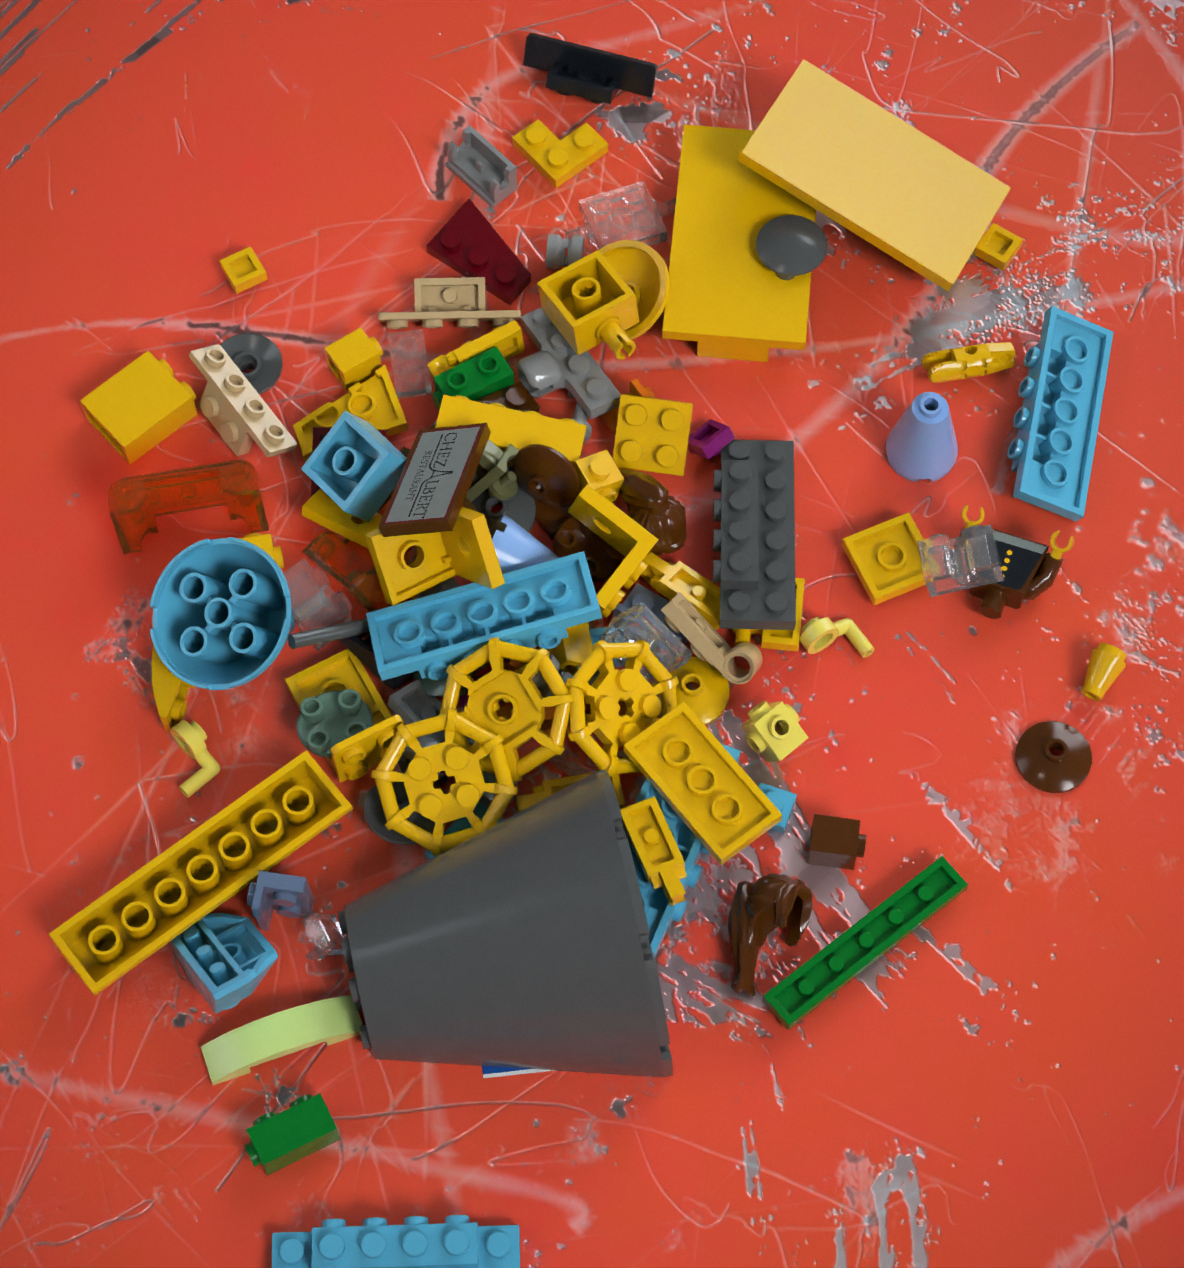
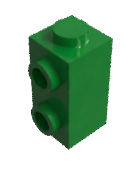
M496 346L433 377L435 392L432 393V399L438 410H440L443 394L448 396H465L472 401H476L515 384L514 372Z
M321 1093L313 1097L311 1094L301 1096L290 1103L289 1109L277 1115L274 1112L267 1113L254 1120L253 1126L246 1129L251 1142L244 1145L254 1167L262 1164L268 1176L341 1139Z

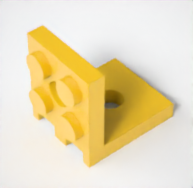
M587 484L579 493L568 512L625 556L621 564L596 594L601 614L607 618L625 596V593L620 590L621 587L624 586L629 590L648 566L643 559L659 539Z
M462 507L453 531L383 537L378 528L364 535L386 603L394 606L456 575L490 589H495L505 584L485 515L477 511ZM415 545L417 548L416 560L412 564L406 565L404 561L405 552L409 547Z

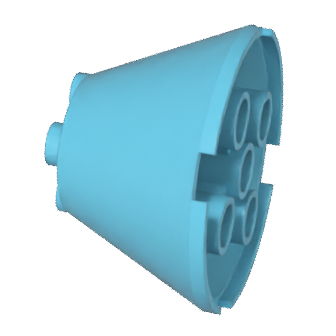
M233 537L212 540L204 539L182 550L168 563L161 573L150 602V607H153V629H150L154 648L161 661L176 677L190 685L203 689H232L257 678L279 655L288 641L289 634L295 627L289 587L278 564L260 547Z

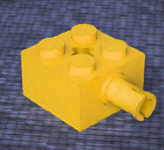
M599 250L537 282L542 310L578 355L604 341L619 360L625 359L621 349L625 351L628 357L635 351L636 344L628 337L624 330L639 323L636 295Z

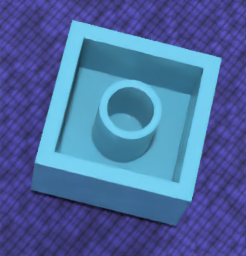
M344 411L302 466L301 470L344 512L369 522L395 489L407 458L369 422Z

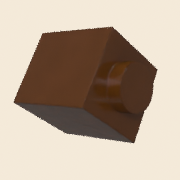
M814 814L807 864L854 870L856 857L863 858L865 852L866 835L859 834L861 820Z

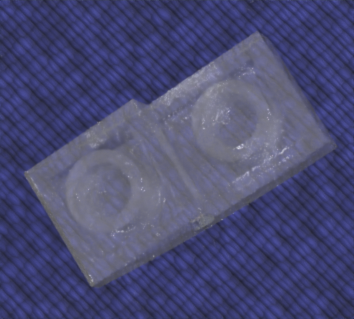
M423 329L388 333L395 390L398 399L431 395L432 387L427 365Z

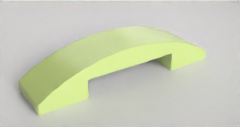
M340 996L307 1003L260 1018L211 1040L201 1046V1050L212 1085H216L251 1073L250 1067L323 1042H326L327 1046L361 1035L360 1026L363 1024L352 996Z

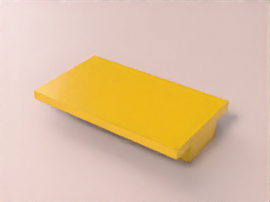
M805 59L796 69L737 159L740 163L948 292L1011 187Z
M684 125L669 263L670 290L664 311L662 339L697 341V356L768 362L769 348L805 350L811 272L795 276L791 280L780 279L777 277L776 272L770 270L760 260L756 250V240L761 228L770 220L784 215H798L815 222L816 209L737 161L740 153L756 130Z

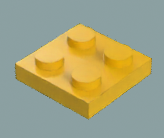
M621 394L613 451V461L619 468L684 476L694 403Z
M909 512L842 539V547L873 605L941 578L942 571Z

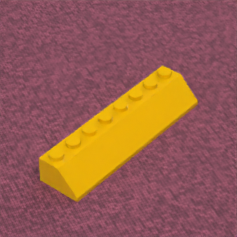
M306 750L50 932L49 936L77 977L95 996L256 880L259 871L267 872L350 812L353 807Z

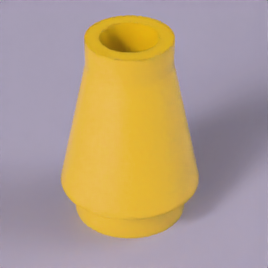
M1099 643L1097 649L1091 650L1084 685L1080 691L1081 694L1091 700L1100 702L1106 691L1126 667L1124 661L1127 655L1113 645Z

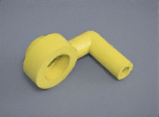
M815 617L802 627L803 633L800 636V642L810 654L822 651L837 637L844 634L863 658L870 656L875 650L850 618H844L833 623L830 618L820 619Z
M181 720L170 729V733L179 747L202 767L179 786L182 794L189 798L220 772V765L207 750L204 742L207 739V735L200 725L195 721L189 724L187 721Z

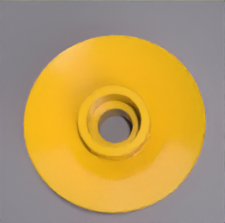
M683 657L665 666L671 675L677 676L679 684L676 685L677 706L685 702L704 725L713 722L724 712L729 701V683L714 665L698 657ZM694 682L699 685V688L689 690L685 685ZM660 693V694H657L656 696L659 698V700H660V702H661V712H662V698H661V693Z

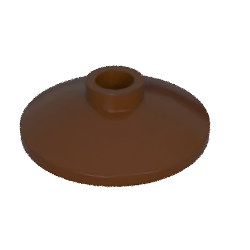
M532 444L523 447L515 456L513 472L517 476V482L534 500L550 507H564L571 504L577 498L580 492L579 475L573 464L559 451L545 445Z
M1056 721L1038 723L1023 733L1016 747L1015 759L1020 774L1030 785L1044 792L1063 793L1073 790L1086 779L1091 769L1092 753L1087 740L1077 729L1065 723ZM1051 747L1058 748L1062 751V755L1054 756L1050 753L1049 749Z

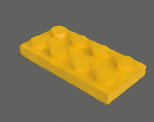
M685 702L624 745L625 754L720 865L724 864L782 820V813Z

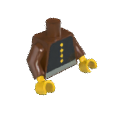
M968 504L963 507L962 518L966 524L965 528H962L960 531L956 557L963 579L970 582L969 593L972 596L983 599L979 609L982 615L991 619H998L1002 615L1004 606L1019 609L1024 600H1034L1052 586L1063 563L1061 558L1063 552L1071 550L1074 545L1073 536L1070 537L1067 547L1059 548L1056 545V538L1060 530L1054 532L1050 538V545L1053 549L1051 553H1047L1049 546L982 525L980 530L977 531L976 526L983 521L985 516L983 508L980 507L979 518L975 521H970L966 517Z

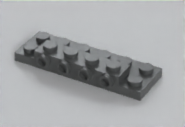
M732 440L721 449V470H714L713 490L714 492H721L720 499H714L713 521L720 522V529H714L713 552H720V560H713V582H720V628L795 630L794 441Z

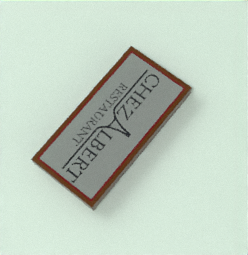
M487 423L419 430L379 524L383 537L453 531L491 434Z

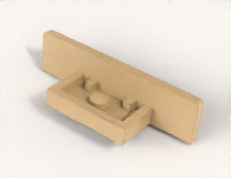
M485 277L414 278L415 312L378 313V320L380 323H387V329L408 328V322H422V328H443V322H457V327L474 328L479 327V321H493V327H498L521 319V310L486 311Z
M216 344L190 351V359L208 381L198 407L236 456L249 453L253 441L256 442L267 458L295 449L297 442L221 345Z

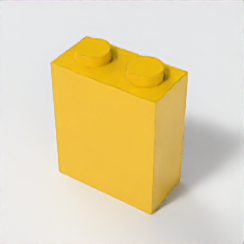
M149 351L142 354L80 400L85 418L129 465L198 415L194 403L197 397L192 388L185 381L179 383L173 377L174 372L163 358L157 360Z

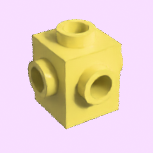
M763 701L748 712L750 719L741 725L747 734L745 740L749 747L755 753H761L767 762L783 760L809 738L798 724L800 718L796 711L782 701L773 703Z

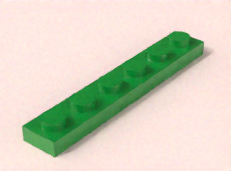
M941 856L764 994L762 1001L785 1028L789 1030L967 889L968 884L947 860Z

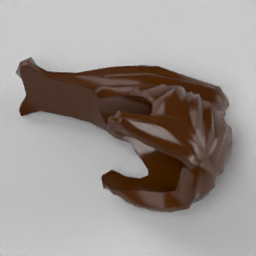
M618 468L624 477L619 492L622 499L628 505L629 517L659 539L649 553L652 552L660 556L663 553L669 554L680 550L684 546L687 537L685 507L681 505L680 501L675 500L673 496H668L669 491L666 487L649 474Z
M769 874L762 876L756 882L742 881L738 884L728 918V934L735 963V975L731 988L735 993L739 994L744 991L748 996L756 995L753 984L759 951L769 933L777 927L785 928L787 924L788 936L785 943L788 946H796L808 926L812 911V892L801 880L792 879L787 875Z

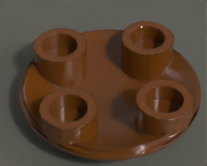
M574 516L565 519L555 531L553 537L554 553L561 558L584 551L593 582L608 579L624 558V555Z

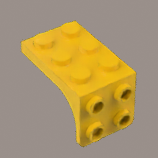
M349 649L343 650L285 679L286 686L299 709L302 701L308 697H316L322 693L344 691L346 689L357 691L361 699L370 708L373 716V726L335 744L330 749L332 758L326 757L340 783L347 779H359L369 771V768L380 763L398 731L396 727L403 723L400 715L392 716L363 664Z

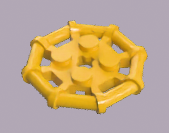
M498 637L490 638L486 645L457 664H450L446 669L448 677L439 715L448 713L449 709L456 710L461 685L467 688L468 704L465 706L464 712H457V714L495 735L500 734L503 737L504 741L502 744L512 780L516 782L521 781L523 775L556 754L561 755L566 749L563 744L573 695L569 693L563 679L550 660L549 651L544 648L538 650L500 641ZM509 658L528 664L523 673L505 670L503 659ZM489 661L492 671L475 681L469 674ZM539 671L554 696L543 698L532 680ZM503 699L506 703H512L513 709L511 710L512 716L510 719L506 716H497L496 711L500 708L499 700ZM556 706L549 735L540 730L541 724L545 720V707ZM456 731L454 743L474 754L482 746L477 742L471 746L465 735ZM534 738L542 745L523 758H519L517 748L530 739ZM486 756L479 760L482 771L495 774L490 757Z
M641 639L635 642L607 643L604 640H599L592 645V652L574 676L568 678L565 684L569 693L573 695V702L570 704V731L567 733L569 740L575 741L596 764L598 771L605 769L609 776L619 773L641 772L630 758L617 757L618 747L624 746L659 720L657 716L661 712V702L656 695L661 693L662 717L677 707L676 685L679 684L676 675H671L651 652L648 642ZM627 658L625 669H614L612 659ZM642 664L656 679L655 682L650 684L639 672ZM598 669L600 674L590 686L588 681ZM584 697L586 699V704H590L591 714L586 715V722ZM619 700L624 701L626 704V713L621 716L618 713L621 708L618 704ZM592 732H593V733L599 738V740L604 744L602 748H601V747L598 745V743L590 736V735L592 734Z
M449 709L448 713L406 725L401 723L396 727L398 731L376 770H372L371 778L375 779L387 822L385 827L389 831L392 829L432 851V855L438 856L440 852L447 851L498 823L512 796L517 795L518 787H514L502 744L504 739L500 734L495 735L457 714V710ZM445 730V742L423 748L417 737ZM456 731L482 746L474 754L454 743ZM408 745L416 754L409 763L406 772L393 771ZM487 755L490 756L497 783H485L479 760ZM441 771H445L447 776H454L456 783L450 786L451 792L448 794H444L441 788L435 789L433 782L439 779L438 773ZM392 782H404L410 805L399 810ZM484 791L496 794L481 820L473 812ZM415 811L435 822L433 834L407 819ZM467 817L472 826L468 829L444 835V823Z

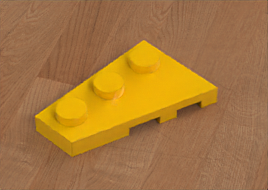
M386 365L375 370V375L362 384L357 382L348 388V393L335 402H327L293 425L294 433L305 462L312 455L313 427H333L344 411L369 422L376 429H387V436L408 430L407 421Z

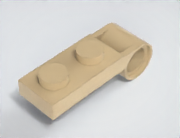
M681 592L661 609L665 614V621L670 628L677 633L681 632L690 641V647L694 654L701 660H707L711 665H714L731 683H747L761 667L763 657L756 645L749 642H741L731 648ZM742 656L746 658L750 664V670L740 669L735 664L734 657Z

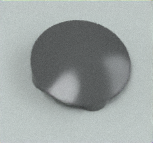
M784 215L770 220L761 228L756 240V250L762 263L770 270L776 272L777 277L782 280H791L795 276L813 271L825 260L827 240L822 229L810 219L798 215Z

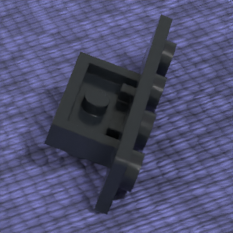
M529 33L526 37L523 65L548 71L546 88L556 90L561 95H576L588 98L593 103L611 104L619 89L652 97L654 94L658 69L655 63L535 33Z

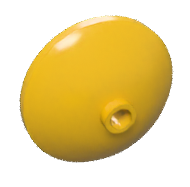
M620 240L602 247L599 251L636 295L639 323L624 330L628 337L633 340L650 329L663 312L669 296L670 277L663 258L649 245L636 240Z

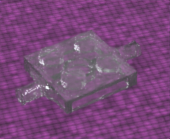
M641 181L580 199L579 210L584 218V226L565 230L566 238H570L573 235L584 236V240L589 239L596 246L597 250L620 240H636L649 246L668 240L667 229L662 221V217L675 213L676 198L657 203L651 197L645 182Z

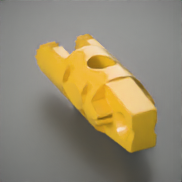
M1011 342L982 343L924 354L921 364L926 371H929L927 373L929 380L932 383L990 375L991 373L1012 368L1015 365L1016 354Z

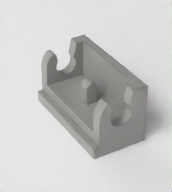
M469 125L462 132L463 141L459 147L450 142L446 167L491 208H494L518 189L517 167Z

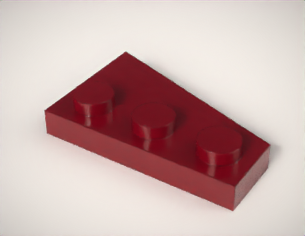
M470 199L462 205L427 244L428 254L464 277H485L486 291L508 305H511L531 283V273Z

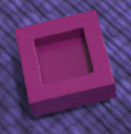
M709 419L689 436L688 450L709 460L711 457L720 454L721 449L732 441L735 436L729 426Z

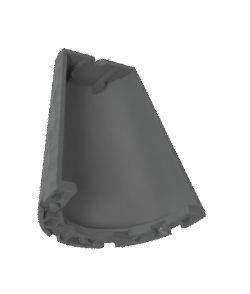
M605 769L593 772L344 905L343 911H338L342 935L348 934V939L341 940L345 963L348 965L350 973L355 972V977L348 979L352 1000L355 1002L356 1010H363L366 1025L360 1026L364 1049L372 1048L375 1059L649 1077L673 1075L664 1004L656 962L653 959L649 943V928L628 838L626 839L625 831L623 830L621 811L610 776Z

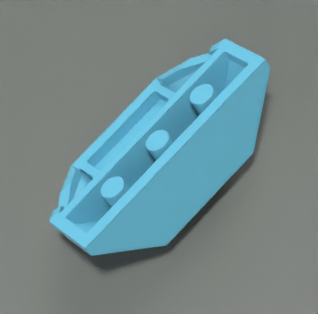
M226 913L207 914L169 942L189 980L215 1014L235 1007L241 1000L250 996L278 958L276 950L248 917Z

